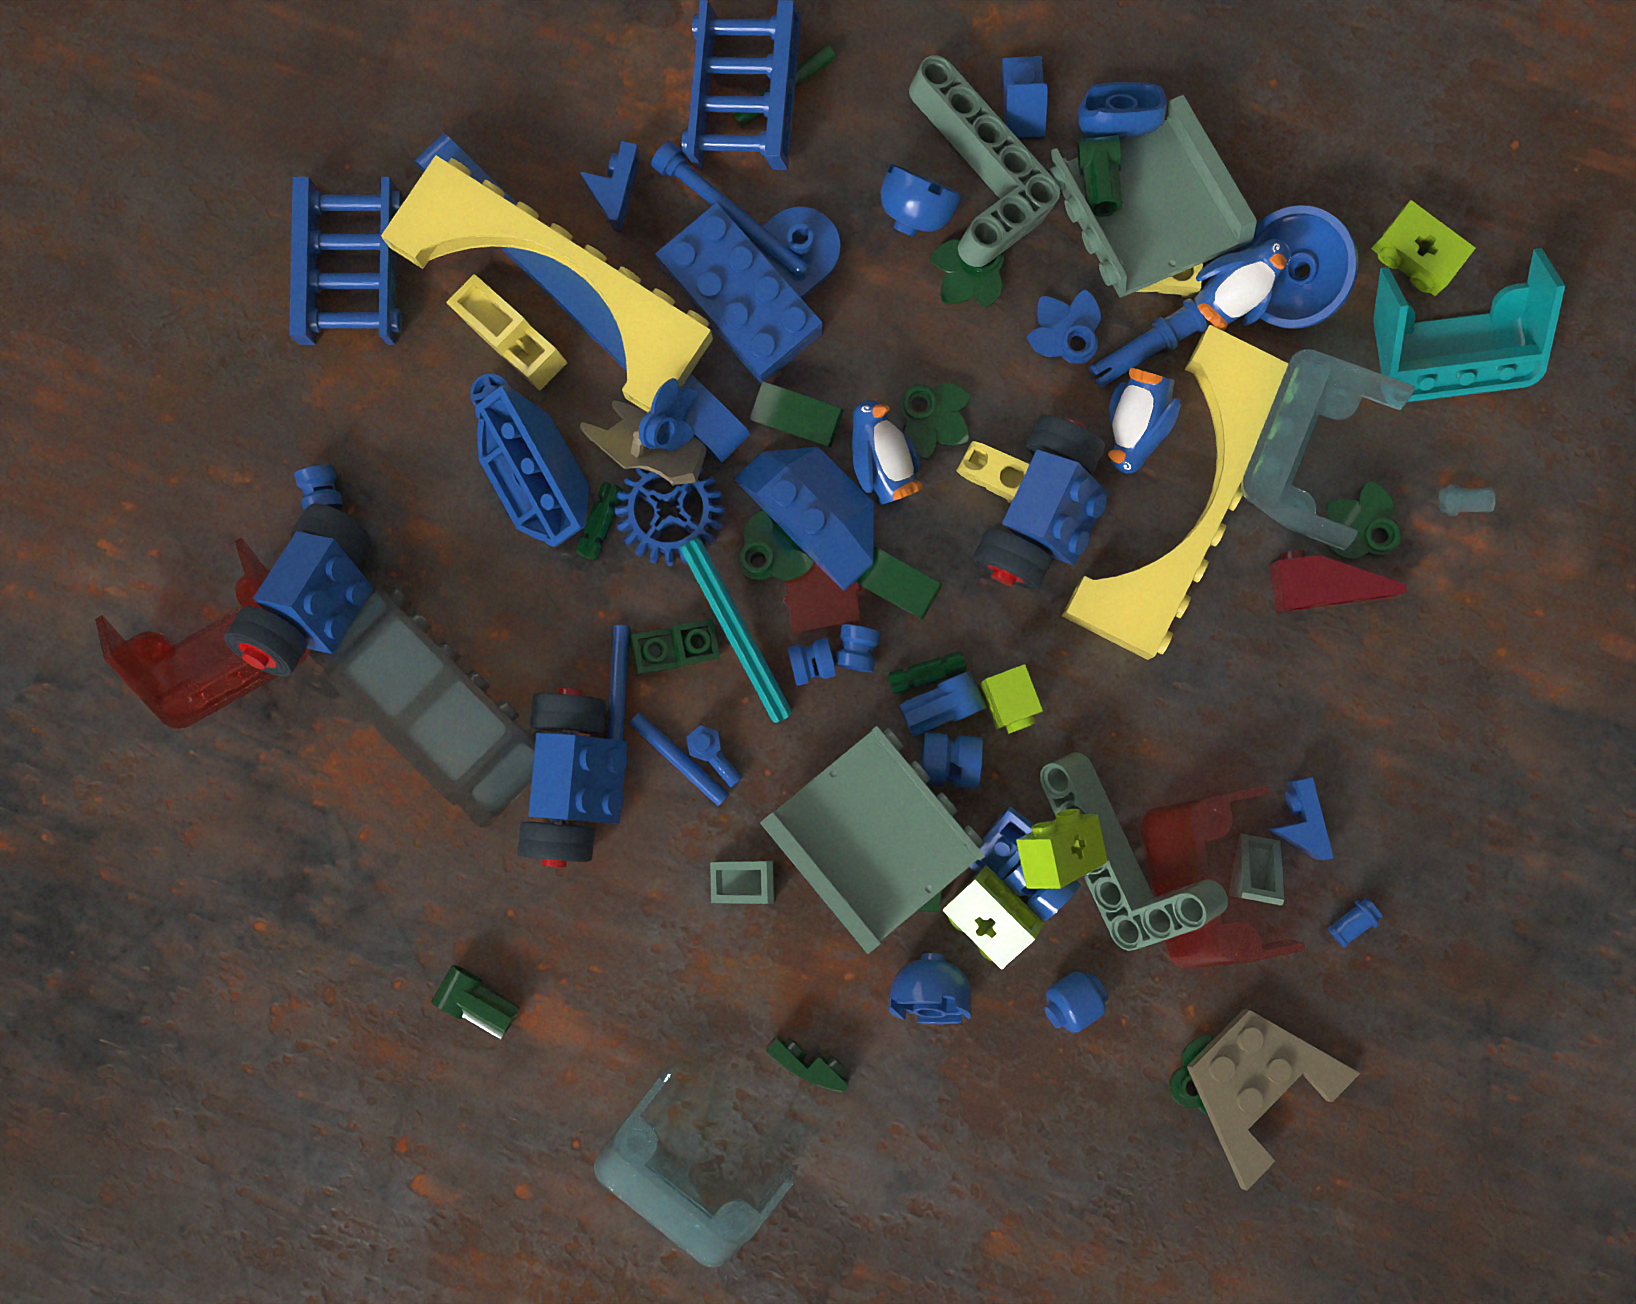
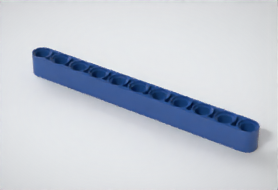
M442 133L414 160L417 166L425 172L435 155L446 162L453 158L471 171V178L481 184L484 180L490 181L505 193L504 199L515 206L517 205L445 133ZM500 247L627 372L625 350L618 324L599 293L583 277L568 266L548 256L524 249ZM690 374L683 386L696 390L698 394L686 411L683 420L692 428L694 437L704 443L707 451L716 460L723 463L750 436V433L712 393Z

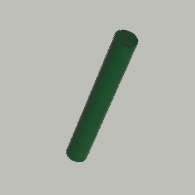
M828 44L797 66L795 88L836 58L834 51ZM770 87L758 96H764L765 92H770ZM735 112L732 115L737 124L742 128L761 113Z

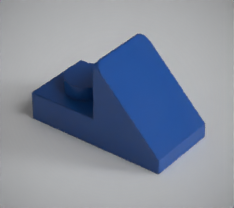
M1042 56L1002 58L1004 124L1019 140L1044 139L1046 136L1047 83H1043Z
M621 141L619 153H612L609 161L608 177H612V179L581 172L587 190L613 231L620 233L623 228L641 159L637 144Z
M1313 777L1287 782L1289 791L1285 792V800L1290 814L1296 815L1297 822L1269 828L1267 831L1316 860L1334 858Z
M1011 806L1002 811L992 827L981 839L984 845L979 849L985 857L974 862L970 868L978 873L987 865L1003 880L1020 861L1016 839L1032 832L1031 826L1034 824Z

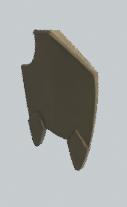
M614 400L612 401V407L623 419L609 430L584 422L580 424V429L625 469L640 468L652 471L668 480L672 485L697 482L707 450L704 443L693 436L685 445L674 451H668L664 448L650 449L644 446L639 439V424L647 412L642 409Z

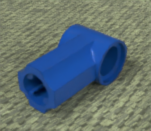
M971 671L938 684L937 689L916 696L899 705L912 737L953 720V723L987 708Z

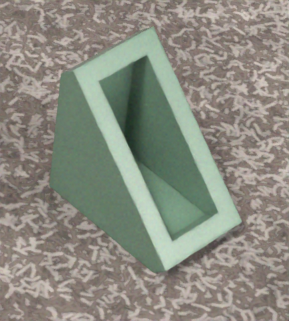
M1240 833L1229 896L1283 905L1285 899L1281 841Z
M774 860L710 862L711 903L772 904L775 902Z

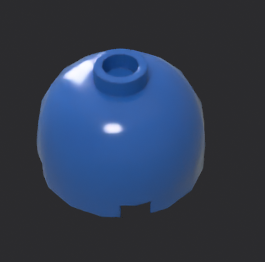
M891 163L883 178L880 190L881 204L885 213L896 220L893 228L913 237L916 236L918 230L931 233L942 229L951 221L963 198V195L924 176L921 177L914 173L910 174V170Z
M925 953L921 955V960L909 962L895 975L889 992L888 1010L890 1014L904 1020L906 1019V1012L919 1016L917 1023L940 1025L961 1023L962 1014L967 1019L971 1018V987L966 974L956 965L946 962L944 955Z

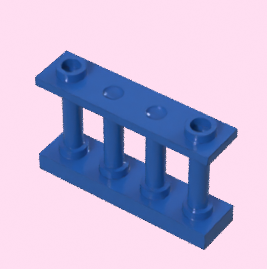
M700 0L699 14L694 15L692 22L696 49L688 130H684L682 134L683 153L686 154L695 168H703L705 151H756L766 158L772 170H788L801 28V14L794 0H778L777 15H772L771 19H717V15L708 0ZM715 35L771 36V39L774 40V51L769 53L767 58L713 57ZM712 74H767L768 78H771L770 92H765L764 96H710ZM708 112L764 113V116L768 117L767 130L762 131L760 135L706 134Z
M293 177L289 335L299 345H316V332H321L322 328H379V336L387 345H395V332H401L402 328L401 310L396 308L397 252L389 248L381 235L404 200L402 191L397 189L390 177H381V194H323L309 177ZM324 211H381L380 233L322 234V231L318 229V215H323ZM323 250H380V273H322L320 269H317V254H322ZM322 289H379V312H321L319 308H316L317 293H321Z

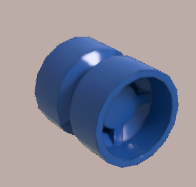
M924 732L920 766L931 779L926 785L943 787L947 781H951L955 788L977 790L982 765V737L959 735L955 741H951L947 734Z
M1021 860L1002 880L1017 896L1026 895L1028 897L1027 906L1042 921L1048 920L1061 909L1081 886L1075 880L1061 889L1026 888Z

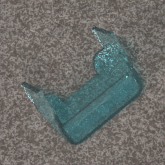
M1306 349L1297 352L1291 358L1242 478L1241 490L1244 497L1283 527L1346 550L1356 538L1358 530L1316 515V503L1313 497L1306 491L1291 486L1319 415L1334 420L1347 419L1355 413L1362 397L1401 411L1413 394L1415 386L1316 350Z
M664 1070L601 1150L594 1163V1173L597 1180L696 1261L706 1267H719L725 1264L754 1236L793 1185V1172L786 1168L756 1208L744 1200L734 1199L724 1203L714 1216L711 1215L647 1163L657 1149L658 1136L654 1127L643 1119L641 1115L668 1081L670 1074Z

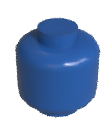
M1075 970L1047 989L1046 999L1048 1006L1044 1010L1048 1019L1056 1028L1059 1029L1063 1026L1072 1033H1078L1104 1016L1106 1012L1105 1002L1108 1000V995L1104 986L1092 973L1086 975L1081 971Z

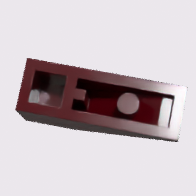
M1305 550L1281 553V560L1269 565L1276 613L1391 598L1407 593V586L1404 583L1321 555L1306 556Z

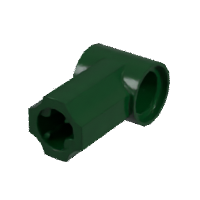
M1119 135L1078 139L1079 173L1084 176L1086 202L1097 217L1112 216L1116 211L1122 210L1119 171H1121Z
M452 964L431 999V1003L443 1012L458 1019L465 1018L502 1039L516 1018L520 1006L484 986V981L460 966Z

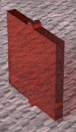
M815 562L813 567L803 576L785 581L787 596L784 597L783 601L785 604H788L792 633L862 621L858 598L861 586L856 584V581L843 591Z

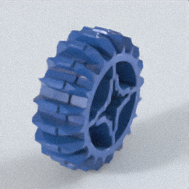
M703 467L696 483L677 485L668 494H660L650 490L654 485L668 481L654 472L646 474L644 469L635 468L641 479L636 482L630 477L625 478L624 482L632 492H618V499L628 503V505L616 507L615 514L620 517H628V519L619 522L617 528L620 532L632 530L624 539L627 546L634 545L640 541L635 551L637 556L642 557L651 549V563L657 564L661 553H664L667 566H673L675 562L674 554L680 553L683 563L687 564L681 552V546L691 539L699 538L708 545L713 546L716 540L708 533V530H722V523L712 519V517L724 515L725 509L722 506L712 504L721 500L723 496L721 491L707 492L716 483L712 476L705 478L701 482L699 481L704 473ZM693 490L700 495L703 501V515L699 524L692 520V517L685 512L687 502L690 500L689 495ZM641 499L654 509V517L650 522L651 527L646 534L640 529L637 518ZM658 503L667 507H672L674 503H679L676 509L682 520L671 515L661 520L660 517L664 516ZM672 528H679L691 534L676 542L657 541L659 536L663 537Z

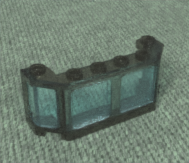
M378 584L374 588L376 592L364 603L334 654L311 650L308 654L324 669L322 673L326 679L452 805L458 804L479 827L488 828L532 784L536 733L542 732L537 729L532 734L527 729L522 728L515 721L520 714L504 698L496 702L486 692L491 685L475 669L468 673L457 662L462 657L458 651L445 639L439 644L428 633L433 628L431 624L416 610L411 613L407 609L412 602L396 586L389 590Z

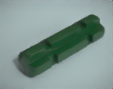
M610 482L602 483L597 495L600 498L599 502L594 503L583 531L586 535L584 538H580L576 548V552L580 556L590 560L598 558L602 548L600 542L605 540L615 515L614 506L619 505L620 502L617 497L618 492L623 491L620 486Z
M957 651L945 655V659L942 660L938 657L909 666L907 671L900 669L890 672L887 679L891 691L894 694L909 690V687L913 685L914 688L946 679L948 674L952 677L964 673L967 670V665L962 652Z

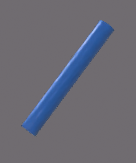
M613 626L607 739L623 741L630 626Z
M641 712L630 721L629 724L718 807L729 796L722 787Z

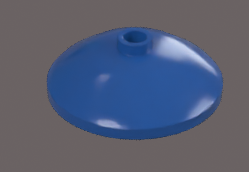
M1304 205L1290 206L1269 214L1256 225L1253 242L1242 246L1240 251L1276 238L1282 240L1290 247L1292 257L1288 266L1276 278L1270 302L1266 311L1259 318L1272 325L1292 329L1318 324L1338 311L1353 290L1358 274V252L1355 241L1348 228L1337 217L1317 207ZM1305 264H1309L1310 273L1308 276L1301 278L1299 276L1300 268Z

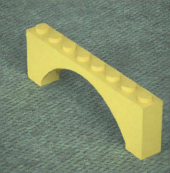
M435 155L381 235L389 248L422 269L428 261L443 255L470 248L491 246L524 249L553 258L583 277L599 293L613 314L622 336L626 356L627 383L622 391L627 400L648 413L651 410L655 394L666 381L675 378L678 387L683 386L713 340L711 330L707 328L709 322L692 310H689L687 314L673 306L675 301L657 288L653 292L647 290L639 284L641 279L627 268L621 266L619 270L614 269L605 263L607 258L594 247L586 245L583 249L571 241L573 236L561 226L552 223L548 227L537 220L539 217L538 213L528 205L519 201L515 206L503 198L505 193L490 181L484 180L481 184L470 177L471 171L457 160L451 158L449 162H446Z
M1209 325L1202 334L1185 370L1194 374L1205 395L1216 434V473L1212 491L1203 513L1184 540L1159 560L1136 571L1116 577L1092 580L1086 576L1082 577L1062 614V617L1147 660L1155 657L1157 652L1163 654L1167 649L1173 633L1168 631L1175 616L1178 618L1182 617L1191 600V597L1186 595V592L1192 580L1198 583L1202 578L1209 563L1208 560L1204 559V556L1210 544L1215 547L1217 546L1227 527L1221 521L1227 509L1234 511L1244 493V489L1239 487L1245 473L1252 475L1262 456L1261 453L1257 452V449L1263 438L1269 440L1280 419L1274 416L1280 402L1285 405L1287 404L1297 385L1296 382L1292 381L1297 367L1212 325Z

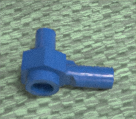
M700 725L686 737L689 755L709 762L730 788L743 778L721 752L718 731Z

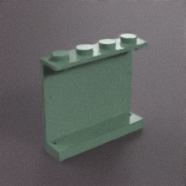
M1184 95L1169 101L1167 120H1164L1163 126L1145 135L1119 139L1121 150V171H1119L1122 210L1116 211L1112 216L1097 217L1091 211L1085 199L1084 176L1079 173L1078 157L1067 161L1066 158H1062L1057 148L1051 150V168L1048 169V173L1057 182L1066 199L1064 203L1067 214L1073 223L1079 222L1083 230L1082 239L1087 251L1090 254L1096 253L1100 261V273L1107 286L1113 285L1120 298L1253 242L1257 220Z
M878 726L760 822L867 954L879 946L882 939L974 862L985 857L979 849L984 845V842L969 825L964 829L960 827L952 817L958 812L953 804L942 792L938 796L931 792L926 786V783L931 779L924 769L915 760L908 764L899 753L904 748L899 739L889 728L882 732Z

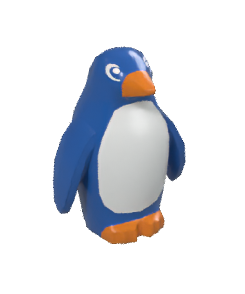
M1274 238L1240 252L1228 253L1210 262L1196 276L1198 282L1211 277L1194 298L1200 312L1214 327L1222 331L1227 328L1228 324L1244 314L1246 315L1241 325L1248 326L1257 321L1267 309L1276 278L1288 266L1291 260L1290 247L1282 240Z
M1132 367L1129 370L1131 378L1128 384L1121 382L1117 385L1109 405L1110 422L1114 433V449L1108 453V456L1112 460L1114 467L1119 472L1125 474L1137 472L1143 466L1146 459L1161 444L1162 440L1169 435L1175 426L1181 407L1178 398L1172 400L1175 380Z
M864 400L853 411L852 438L853 465L862 489L866 493L873 491L878 505L901 499L922 490L923 486L921 482L916 480L915 473L920 468L919 455L915 445L887 418V413L890 410L888 405H882L873 400Z

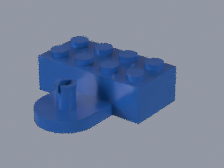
M716 202L655 253L661 271L695 310L709 322V326L757 381L762 384V381L767 382L822 335L821 320L807 306L803 299L826 281L836 269L840 257L839 234L835 225L826 215L808 207H793L783 210L762 226L806 262V273L798 276L752 238H748Z

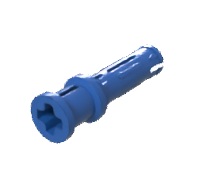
M1189 298L1182 303L1183 307L1166 318L1157 317L1151 324L1152 329L1094 365H1090L1088 369L1092 377L1108 369L1107 373L1094 380L1096 384L1103 389L1107 384L1129 371L1131 367L1134 368L1162 349L1173 351L1178 348V342L1195 331H1205L1208 328L1206 320L1194 301Z

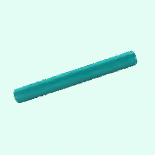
M699 538L689 540L681 546L682 554L771 720L774 723L783 721L792 714L790 706L702 541Z

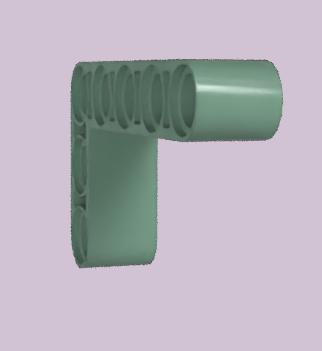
M931 55L921 62L909 87L910 97L1000 199L972 221L959 241L958 252L961 259L968 265L982 267L1044 221L1059 200L1060 188L1053 177L947 59Z
M1073 752L1043 767L1040 781L1055 814L1063 810L1080 809L1081 814H1098L1108 862L1084 875V878L1112 939L1120 948L1127 951L1136 950L1196 930L1225 912L1228 906L1227 894L1223 887L1213 880H1202L1157 897L1153 896L1095 769L1085 755Z

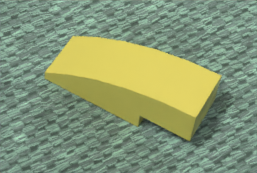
M475 274L446 302L537 390L541 391L567 364L566 360L552 344L533 329L524 317Z

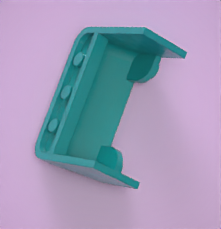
M1538 248L1533 251L1527 283L1510 285L1499 291L1492 301L1490 313L1416 323L1415 311L1412 305L1406 301L1389 267L1380 268L1373 323L1383 386L1390 399L1395 402L1404 403L1524 388L1537 383L1547 370L1565 290L1564 282L1543 249Z

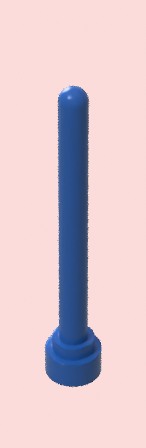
M667 141L658 149L651 162V166L664 177H678L710 205L713 206L717 202L744 233L795 275L801 276L806 273V262L688 166V160L684 157L681 148L672 141Z

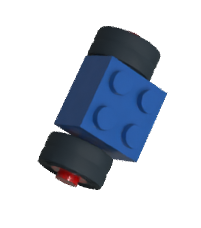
M1050 415L1039 417L1027 441L1026 448L1034 457L1002 522L1015 535L988 528L984 532L980 545L973 556L974 562L992 573L991 577L1012 587L1015 584L1037 590L1044 580L1052 558L1075 566L1079 556L1084 553L1088 546L1089 534L1096 519L1103 514L1106 507V498L1109 494L1091 476L1104 452V442L1087 430L1084 425L1071 419H1062Z
M323 504L309 505L304 510L300 520L293 527L290 542L253 597L262 609L246 606L238 612L234 622L229 626L224 636L228 647L251 666L282 677L289 676L294 671L307 648L334 654L374 589L358 569L363 557L371 546V538L367 531L353 518L333 507Z
M558 688V694L537 693L532 698L530 727L558 732V734L536 733L529 817L550 818V822L553 823L521 822L519 832L518 855L542 859V866L567 867V861L588 862L592 860L594 828L590 826L568 825V820L620 824L623 807L624 773L627 765V742L576 735V733L602 734L605 727L604 717L607 705L606 700L601 698L582 696L583 690Z

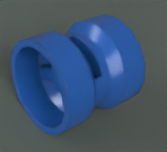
M333 465L311 466L294 473L296 486L302 489L303 498L300 501L302 513L311 504H323L337 510L343 507L341 494L336 491L334 485L337 475Z
M842 624L840 638L843 641L842 646H844V649L836 652L834 665L846 669L873 673L876 660L870 653L879 645L881 632L866 627Z
M827 637L815 640L810 646L803 647L797 644L787 647L797 686L808 684L811 678L819 676L823 679L836 677ZM812 658H815L816 664H812Z

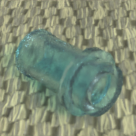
M1451 484L1447 488L1441 489L1438 498L1439 508L1442 513H1447L1451 517L1457 516L1459 512L1490 513L1495 507V492H1492V487L1459 488L1458 485Z

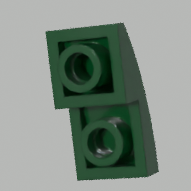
M762 381L749 420L831 448L844 409Z
M874 546V564L855 582L918 618L924 619L943 584Z
M713 619L673 625L671 628L635 633L629 636L636 676L720 659Z
M777 1036L766 1048V1052L779 1064L806 1081L839 1092H844L849 1087V1081L844 1077L848 1070L833 1055L825 1059L818 1053L807 1064L803 1060L807 1053L790 1037L784 1042Z

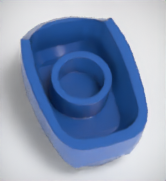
M1108 82L1091 85L1079 105V127L1087 138L1119 135V139H1126L1127 137L1131 138L1154 132L1164 124L1167 107L1166 95L1160 86L1151 83Z

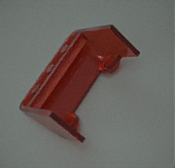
M243 538L234 541L245 573L235 585V594L242 607L172 645L164 635L153 631L142 632L126 641L103 615L95 619L104 660L167 727L174 729L189 727L278 677L245 662L228 647L224 640L227 629L234 622L236 615L243 607L253 606L262 609L253 597L269 574V571ZM306 649L297 666L306 660L310 649Z
M1269 785L1239 789L1147 810L1140 819L1139 831L1154 897L1202 880H1213L1204 842L1219 839L1230 830L1233 822L1231 801L1270 794ZM1221 915L1196 930L1164 940L1168 958L1172 963L1184 969L1245 964L1306 951L1304 942L1292 939L1261 944L1260 936L1252 925L1241 921L1222 924Z

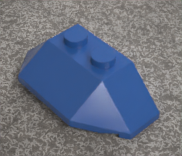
M507 384L501 385L475 406L476 417L479 418L477 428L479 462L516 529L533 538L545 541L546 544L552 547L559 546L586 525L589 484L552 417Z
M819 447L763 451L734 478V481L843 591L848 589L874 564V502Z

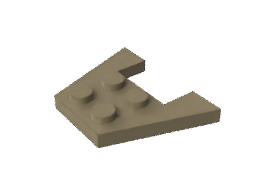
M1243 1009L1187 1066L1241 1189L1248 1190L1275 1162L1274 1158L1248 1129L1303 1074L1326 1101L1333 1102L1360 1074L1248 1009Z

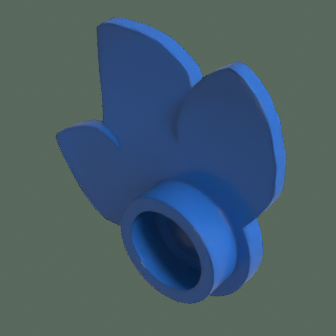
M1087 290L1081 291L1070 306L1055 298L1041 296L1037 306V319L1040 328L1033 330L1026 337L1031 347L1042 356H1062L1064 360L1072 364H1083L1092 359L1098 348V339L1094 331L1101 320L1100 309L1092 294ZM1073 339L1081 340L1084 344V349L1081 351L1073 350L1070 346V341Z
M675 378L666 381L655 394L651 410L640 421V442L650 449L664 448L668 451H674L690 441L694 433L690 425L683 420V417L698 392L686 386L678 387Z

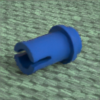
M1365 898L1362 902L1356 900L1353 909L1332 926L1327 927L1331 935L1343 948L1347 947V944L1371 926L1374 928L1379 926L1377 921L1383 918V916L1368 898Z

